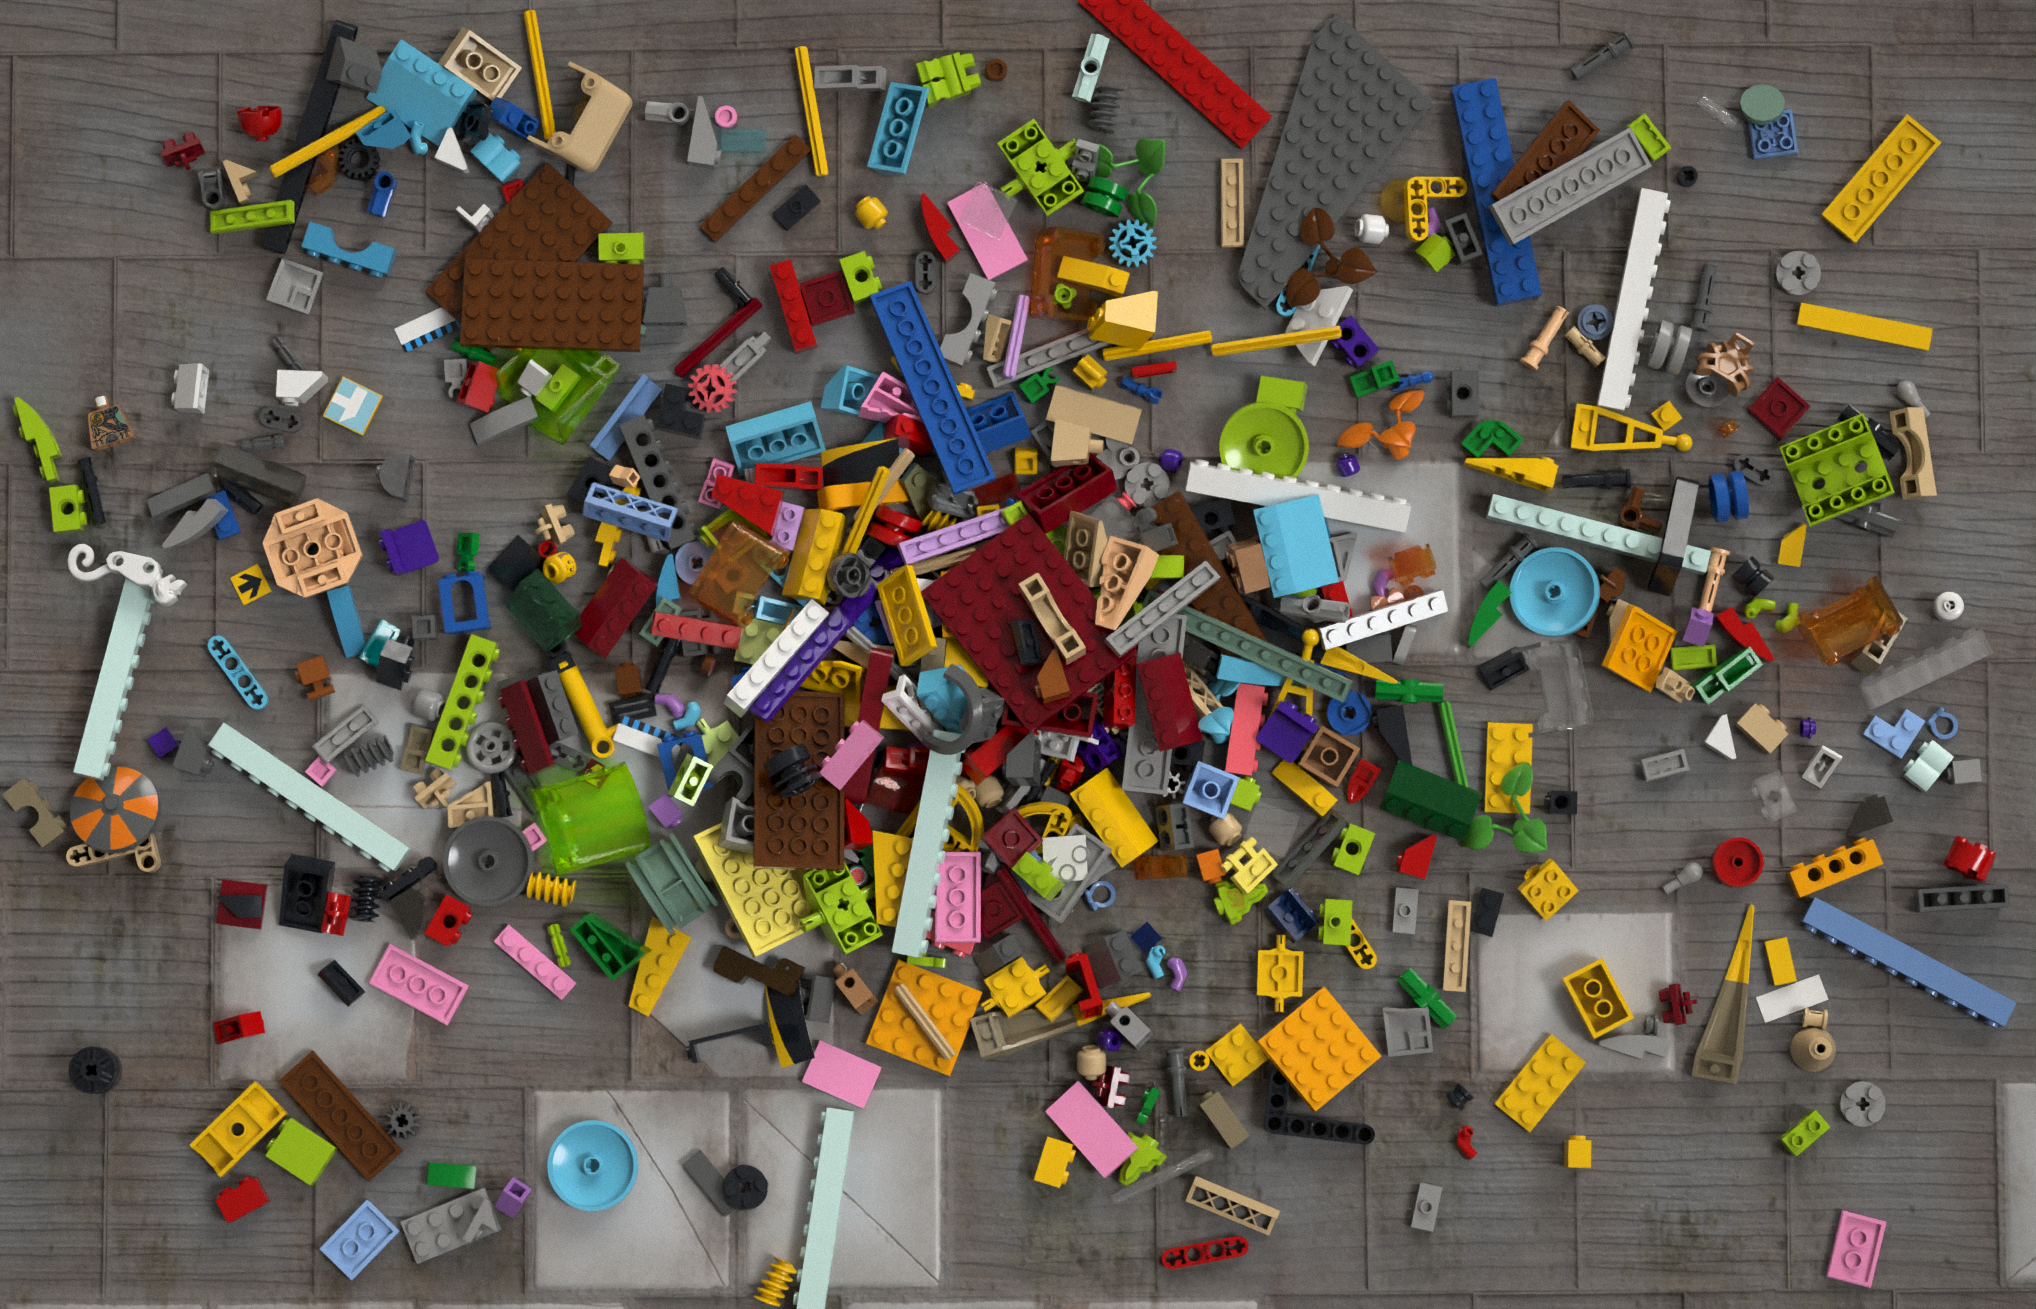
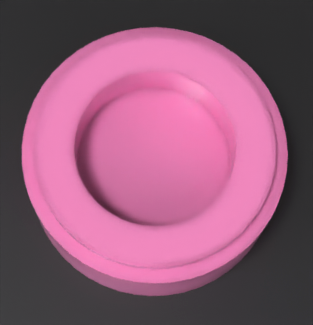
M727 105L719 107L715 113L717 125L724 129L732 128L737 122V113L734 108Z

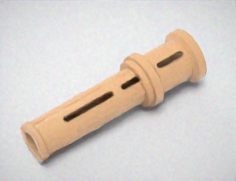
M1556 306L1539 337L1530 343V349L1526 356L1520 359L1524 366L1534 371L1538 370L1539 367L1537 365L1542 357L1547 355L1550 342L1569 314L1566 309Z
M1710 547L1711 556L1698 609H1705L1710 613L1720 576L1725 574L1724 565L1726 557L1730 555L1729 551Z

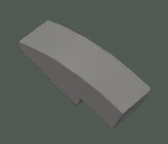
M815 66L814 89L857 92L886 91L887 69L882 66Z
M529 396L472 422L470 426L477 445L517 431L522 426L538 421L539 417Z
M207 499L198 512H186L162 544V547L164 549H175L198 539L212 529L229 510L216 499Z
M1625 1035L1600 1040L1597 1042V1046L1636 1059H1642L1644 1052L1666 1058L1672 1040L1647 1035Z

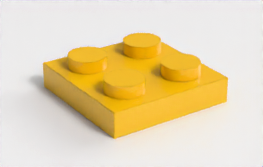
M1241 1023L1205 1051L1232 1087L1268 1060L1267 1056Z

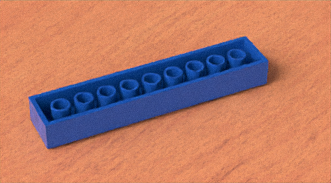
M1496 78L1452 86L1450 94L1495 306L1499 307L1538 299L1541 297L1542 292L1530 236L1510 246L1489 209L1490 205L1496 203L1489 195L1514 165Z

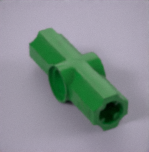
M1400 679L1397 681L1398 683H1390L1383 680L1375 681V699L1396 700L1400 703L1411 704L1419 702L1442 703L1443 683H1426L1412 679Z
M1411 967L1396 980L1412 997L1413 1002L1419 1008H1429V1016L1443 1030L1456 1019L1457 1015L1441 1000L1442 997L1431 985L1426 984Z

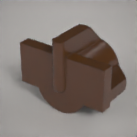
M1617 567L1612 570L1607 578L1601 575L1598 579L1602 583L1600 586V598L1604 603L1619 597L1624 591L1625 585L1623 581L1628 575Z

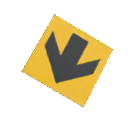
M258 564L230 578L243 605L271 592Z

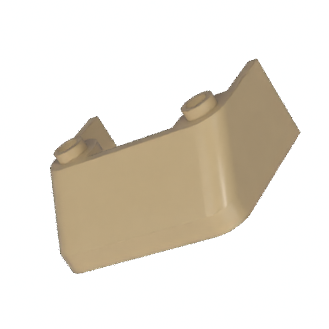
M569 62L568 66L583 78L581 88L585 94L591 96L588 104L570 135L565 132H556L550 137L548 143L530 135L527 139L540 151L583 172L591 173L599 167L632 107V99L626 92L596 73L573 62Z

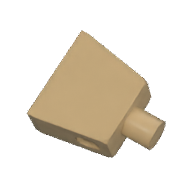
M1055 419L1051 464L1052 466L1088 464L1089 453H1103L1104 441L1092 440L1091 429L1088 427Z

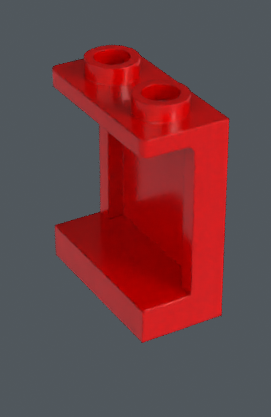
M1081 952L1069 955V959L1065 960L1066 974L1079 971L1088 996L1087 1000L1078 1002L1080 1019L1085 1020L1103 1014V1003L1087 953L1081 954Z

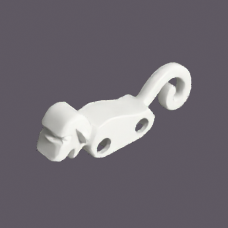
M78 544L72 548L68 556L69 570L77 579L90 582L100 579L108 573L121 574L141 588H152L155 600L162 606L173 605L178 601L177 595H181V592L187 586L185 581L176 580L172 574L162 578L160 565L149 557L122 551L112 552L106 559V565L91 572H82L77 567V558L80 553H85L86 556L82 560V564L85 567H89L94 561V551L86 544ZM119 559L124 560L121 566H116V562ZM154 566V570L151 573H147V568Z

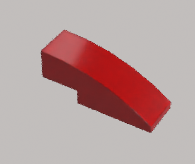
M922 193V212L927 231L937 252L947 264L960 253L959 247L948 236V233L953 230L952 225L928 196Z
M756 463L755 484L768 488L817 492L822 488L823 467Z
M1732 606L1714 617L1721 629L1743 650L1750 646L1758 658L1766 663H1770L1775 659L1752 621L1743 625Z

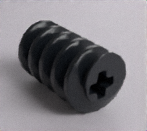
M359 876V879L353 880V883L358 885L359 888L352 889V892L357 894L358 897H354L351 900L358 904L351 907V911L357 914L350 916V919L359 922L377 923L372 921V919L379 917V914L373 912V909L380 908V905L374 903V900L381 899V896L375 894V891L381 890V887L375 883L382 881V878Z

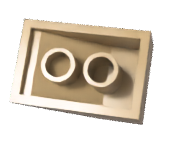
M462 27L438 62L439 65L474 87L476 91L491 101L494 100L495 96L502 98L522 69L518 64L464 27Z
M1070 511L1064 558L1086 586L1101 587L1099 581L1103 574L1102 555L1108 543L1103 521Z

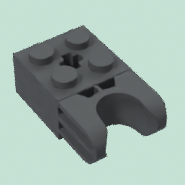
M754 721L712 769L707 778V781L711 784H715L720 778L727 775L736 778L740 788L735 798L740 800L742 804L753 793Z

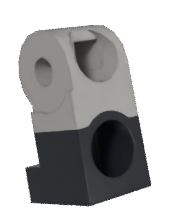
M869 536L856 554L864 556L870 563V566H872L888 547L878 541L877 538Z

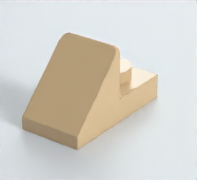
M228 160L222 161L239 203L242 206L251 203L248 197L252 195L247 183L243 184L242 182L258 176L257 172Z

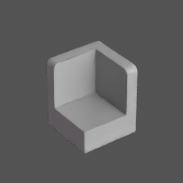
M981 839L980 843L977 844L984 852L981 859V871L996 875V872L1002 867L1003 863Z

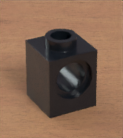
M1549 791L1548 796L1544 797V809H1548V815H1576L1578 791ZM1557 797H1563L1566 800V807L1564 809H1559L1555 806V799Z

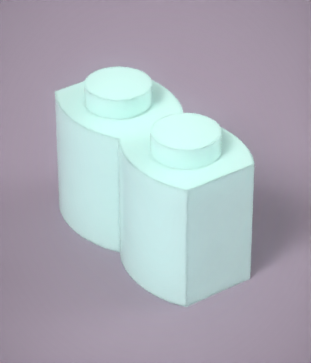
M1933 740L1929 744L1924 742L1917 750V753L1920 754L1915 761L1910 759L1903 768L1906 771L1903 777L1923 793L1927 792L1954 758V756Z

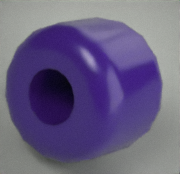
M1166 449L1159 456L1161 468L1173 473L1178 472L1182 466L1183 454L1177 450Z
M1348 453L1340 455V458L1335 463L1341 477L1354 475L1360 470L1357 457Z
M1104 1028L1098 1033L1097 1044L1102 1050L1114 1052L1121 1047L1122 1035L1115 1029Z

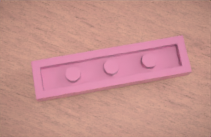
M509 924L494 940L498 946L561 1000L577 984Z

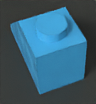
M393 108L356 131L363 145L389 149L403 145L412 137Z

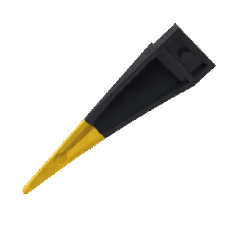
M1240 593L1267 642L1302 657L1304 648L1302 634L1308 628L1282 615L1265 603ZM1321 640L1313 646L1310 659L1316 663L1390 683H1398L1394 678L1339 646L1324 650Z

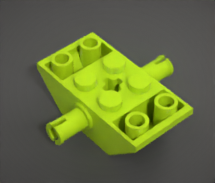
M1032 119L998 142L997 145L1016 174L1014 180L1000 188L1002 193L1005 194L1006 199L1009 200L1022 189L1027 190L1034 202L1048 217L1084 192L1083 188L1065 164V160L1075 154L1076 140L1073 138L1061 148H1054L1035 119ZM1037 166H1044L1045 173L1041 171L1036 172Z
M845 861L843 871L811 870L802 875L806 900L813 911V914L799 920V926L809 923L801 928L804 933L820 925L827 940L844 955L884 935L866 901L876 896L875 890L872 891L875 889V881L859 889Z

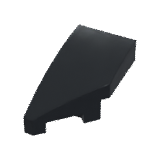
M262 895L217 896L218 902L222 903L232 916L237 918H262Z

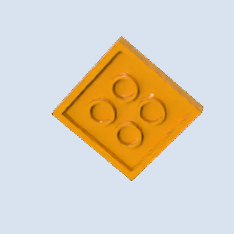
M1628 604L1601 666L1642 690L1651 692L1678 631L1638 607Z

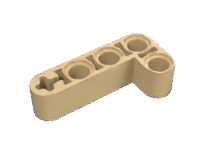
M152 833L146 846L138 845L131 850L121 853H105L102 857L98 858L94 849L86 844L71 847L66 854L68 863L75 867H85L135 854L137 865L142 871L153 873L161 865L156 838ZM77 852L81 854L88 853L90 856L81 857L79 859L80 862L74 860V856H77ZM148 856H152L154 859V865L151 868H146L144 865V860Z

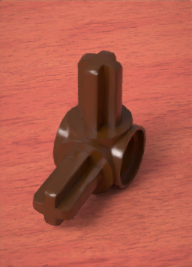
M1632 487L1627 504L1622 506L1618 519L1619 526L1635 531L1640 528L1659 534L1662 522L1642 515L1643 512L1640 505L1645 493L1644 489ZM1624 515H1632L1635 521H1626Z

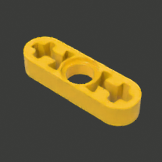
M1352 919L1351 925L1354 927V930H1351V934H1357L1361 941L1356 947L1346 946V948L1360 968L1370 969L1377 962L1376 954ZM1365 944L1367 949L1363 951L1366 955L1370 954L1372 956L1370 959L1371 964H1362L1360 960L1363 957L1360 952L1355 955L1353 951L1360 949Z

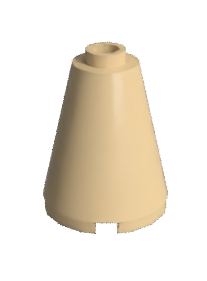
M1807 1027L1795 1034L1791 1041L1790 1053L1798 1067L1805 1071L1817 1072L1827 1068L1832 1063L1836 1047L1832 1036L1827 1031L1819 1027Z

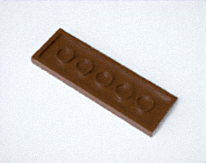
M1570 100L1565 101L1489 196L1498 202L1580 156L1600 129Z
M314 1050L279 1080L369 1182L403 1152L400 1146Z

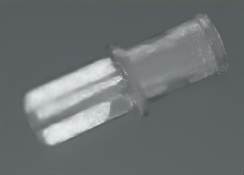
M1702 95L1697 102L1699 106L1713 116V120L1716 119L1730 131L1739 121L1738 118L1724 108V105L1719 106L1706 95Z

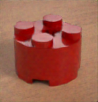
M1956 836L1943 866L1951 871L1953 868H1956L1957 872L1962 873L1961 875L1967 878L1986 882L1996 858V853L1989 850L1983 844L1975 842V845H1973L1967 839Z

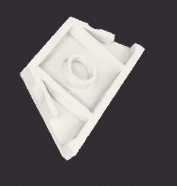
M1348 286L1320 290V294L1314 302L1297 307L1285 332L1292 333L1335 326L1353 290ZM1328 340L1297 344L1296 346L1306 360L1315 366Z

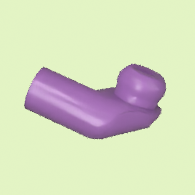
M1435 207L1427 209L1429 231L1424 240H1427L1433 233L1437 234L1440 229V221Z
M1382 569L1377 573L1372 583L1376 596L1387 598L1385 586L1388 581L1393 579V572L1390 569Z
M655 694L656 705H667L672 711L671 715L674 718L682 717L684 705L677 696Z

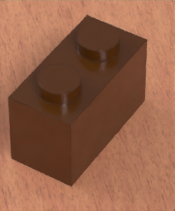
M633 662L619 664L620 668H615L619 696L623 699L644 695L639 666L633 664Z

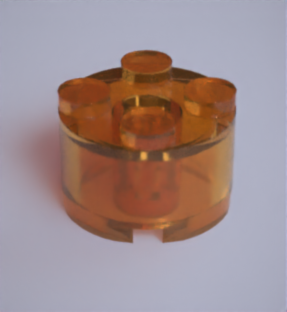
M1424 543L1425 548L1423 549L1417 545L1397 552L1394 559L1390 555L1387 556L1395 583L1399 582L1401 586L1414 582V577L1421 575V578H1427L1435 575L1434 570L1438 567L1429 543Z

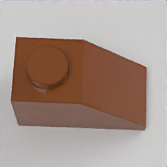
M1057 649L1051 651L1037 676L1038 684L1034 685L1037 698L1042 697L1044 704L1070 696V690Z

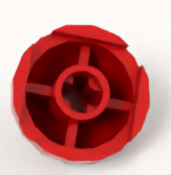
M257 106V108L251 110L250 107L237 110L240 128L247 136L255 137V141L269 140V136L276 134L282 125V108H279V106Z

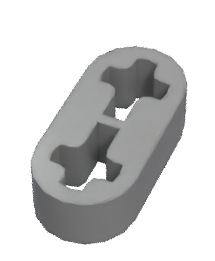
M1405 625L1392 663L1403 666L1417 626Z

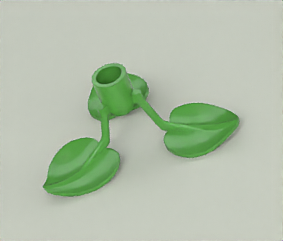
M1150 138L1138 140L1135 146L1138 159L1118 164L1112 163L1113 155L1109 149L1100 145L1095 172L1097 176L1107 178L1112 174V168L1116 169L1137 163L1139 170L1143 174H1147V177L1137 188L1136 193L1128 195L1127 204L1131 215L1139 220L1140 224L1147 223V227H1155L1157 218L1155 201L1149 194L1141 193L1150 178L1154 174L1159 173L1164 166L1165 140Z
M1524 762L1510 769L1504 775L1501 783L1502 792L1505 795H1512V800L1523 820H1517L1513 825L1514 830L1497 824H1492V819L1488 815L1478 816L1472 820L1462 842V847L1471 850L1483 849L1493 839L1494 832L1492 829H1498L1514 836L1513 845L1518 851L1536 853L1548 850L1545 823L1540 819L1530 820L1517 800V795H1525L1532 785L1533 771L1530 763Z

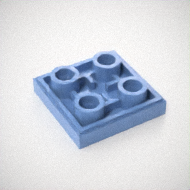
M1792 109L1784 110L1779 120L1769 122L1767 125H1758L1747 120L1753 160L1798 154Z

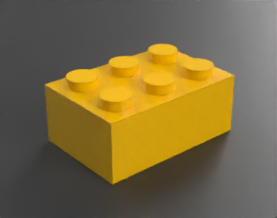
M1603 958L1560 979L1591 1039H1595L1634 1019Z

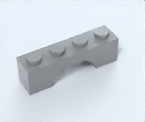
M970 273L962 297L969 303L972 317L964 330L956 334L945 335L940 349L946 362L963 368L964 363L969 364L973 354L970 348L973 342L977 344L981 331L978 330L980 323L986 322L990 312L987 310L989 301L994 302L998 292L995 289V282Z

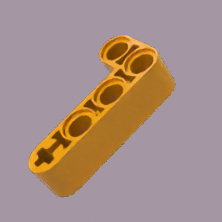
M901 479L895 482L880 502V505L909 502L908 493L904 490ZM871 482L832 485L821 488L817 491L819 509L838 512L842 509L860 508Z

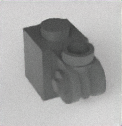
M1153 508L1141 509L1132 518L1136 530L1140 529L1141 545L1149 547L1154 552H1158L1178 544L1171 523L1162 526H1156L1153 523L1157 519V512Z

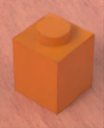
M1215 849L1196 855L1203 882L1208 881L1210 885L1222 881L1221 877L1226 874L1220 868L1222 860L1219 850Z

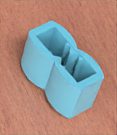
M489 133L485 141L480 140L470 152L504 184L522 166L519 162L521 157L513 149L508 151L503 146L505 141L498 134L492 135Z

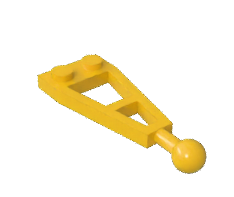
M1576 404L1570 449L1590 452L1660 449L1661 444L1675 446L1679 451L1685 452L1692 447V439L1687 434H1680L1677 437L1663 435L1662 429L1601 407ZM1598 415L1627 425L1624 443L1594 444ZM1634 428L1654 434V442L1632 443Z
M1307 629L1302 634L1304 648L1301 658L1314 663V660L1310 658L1313 646L1320 640V635L1315 629ZM1287 677L1268 719L1278 704L1284 701L1287 692L1307 696L1306 713L1312 716L1313 689L1308 686L1305 688L1292 685L1293 679ZM1308 742L1302 750H1307Z

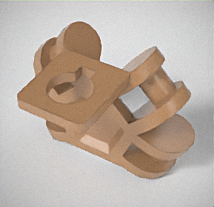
M1735 332L1728 342L1721 341L1719 345L1715 343L1707 344V352L1697 355L1699 366L1696 367V374L1706 376L1716 373L1726 379L1728 392L1736 397L1740 394L1741 390H1746L1750 387L1748 376L1754 373V369L1748 363L1750 360L1748 353L1754 346V342ZM1736 340L1745 343L1746 347H1738Z

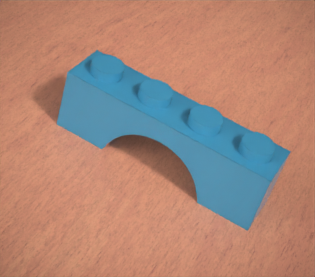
M309 222L301 246L308 256L319 258V255L327 257V261L340 265V262L349 264L348 268L361 272V269L370 271L369 275L381 279L382 276L389 277L397 254L395 248L372 242L368 248L361 252L350 253L343 251L336 245L334 231L331 228Z

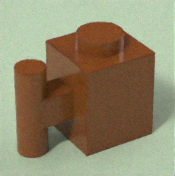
M319 656L296 664L298 670L295 671L298 683H303L305 687L314 686L315 690L307 692L309 701L335 693L333 684L325 687L323 681L332 679L325 657Z

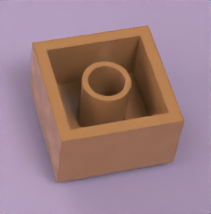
M1250 538L1226 545L1228 551L1225 552L1227 564L1232 566L1233 573H1230V578L1237 589L1247 594L1271 587L1262 547L1259 542Z
M1321 726L1298 766L1336 789L1360 748Z

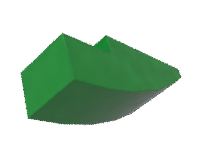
M1500 580L1488 592L1473 618L1466 644L1469 648L1503 615L1497 607L1512 592Z
M1749 646L1709 671L1690 686L1695 688V693L1702 703L1709 705L1725 691L1729 692L1761 667L1763 663Z

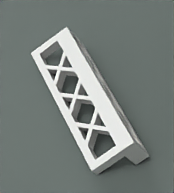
M905 674L899 676L896 690L883 694L881 701L921 742L924 733L933 735L934 729L943 730V726L933 714L934 722L932 721L931 711L917 696V687ZM905 687L907 688L908 695L904 692Z

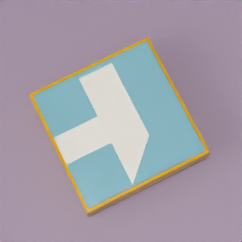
M342 377L323 417L364 436L383 396Z

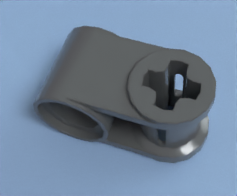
M217 167V170L204 172L203 170H198L203 203L210 211L222 210L226 202L222 168ZM212 196H219L216 204H209V199Z

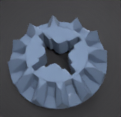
M1589 305L1580 312L1577 326L1581 334L1588 339L1600 340L1611 332L1613 316L1602 305ZM1593 313L1597 320H1604V322L1598 325L1597 331L1594 325H1586V323L1592 321Z

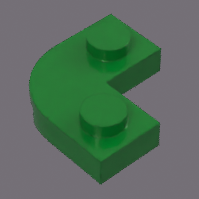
M1488 420L1478 424L1460 445L1475 458H1479L1489 445L1493 443L1506 456L1510 457L1524 439L1506 423Z

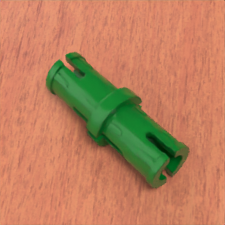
M455 337L450 350L468 357V360L480 361L490 366H493L497 357L496 354L480 347H461L460 338Z

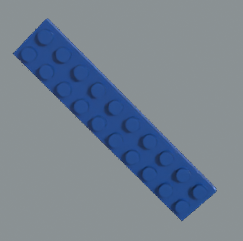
M909 281L870 295L869 300L953 495L995 481V474L912 282Z

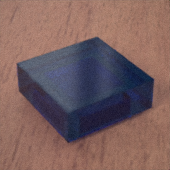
M1148 922L1130 936L1144 953H1147L1162 939Z

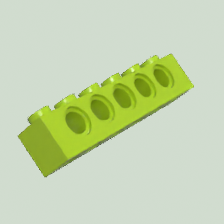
M471 634L425 759L426 762L453 771L454 767L458 768L462 755L459 754L461 747L466 746L470 736L467 733L469 725H474L477 718L476 706L482 703L485 692L482 691L485 682L489 683L493 673L490 670L492 662H497L500 654L497 643ZM479 655L484 656L485 664L481 667H476L474 659ZM471 676L476 677L478 680L474 688H468L466 685L467 679ZM464 697L470 700L469 707L467 709H460L458 705L459 700ZM457 718L461 719L462 727L456 731L452 730L451 722ZM446 740L454 741L452 751H444L443 744Z

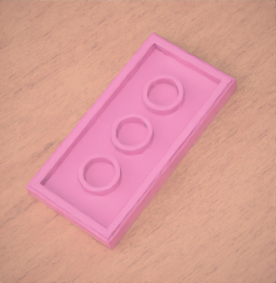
M987 182L947 202L987 280L991 281L1028 261Z
M945 852L943 865L940 864L938 872L941 873L940 885L935 888V896H937L935 906V943H981V852Z
M392 944L388 945L368 984L447 1026L469 988V985Z
M1077 1081L1045 1111L1105 1179L1139 1149L1080 1081Z

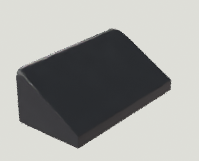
M1513 647L1478 666L1479 672L1490 691L1530 670L1518 647Z

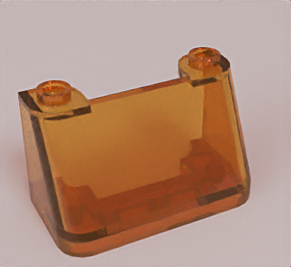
M1057 226L1038 232L1035 239L1029 307L1031 318L1088 323L1089 317H1092L1098 309L1096 303L1090 301L1091 288L1057 278L1063 256L1093 262V259L1097 258L1104 251V234ZM1060 283L1070 289L1074 288L1077 292L1076 297L1071 301L1072 306L1069 309H1064L1062 305L1054 303L1053 295L1055 294L1056 286Z
M734 521L725 531L690 589L689 597L737 626L745 628L754 618L753 609L750 607L772 570L782 569L786 566L791 552L752 525Z
M1877 575L1868 579L1867 585L1862 588H1856L1855 592L1818 611L1817 609L1812 610L1811 615L1807 611L1797 615L1795 625L1823 666L1828 665V667H1832L1841 661L1840 658L1887 634L1891 637L1900 632L1899 627L1902 626L1903 620Z

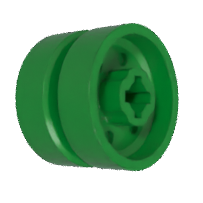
M1091 176L1087 185L1088 190L1091 192L1084 193L1081 204L1102 215L1118 218L1122 210L1120 203L1125 202L1129 191L1110 180Z

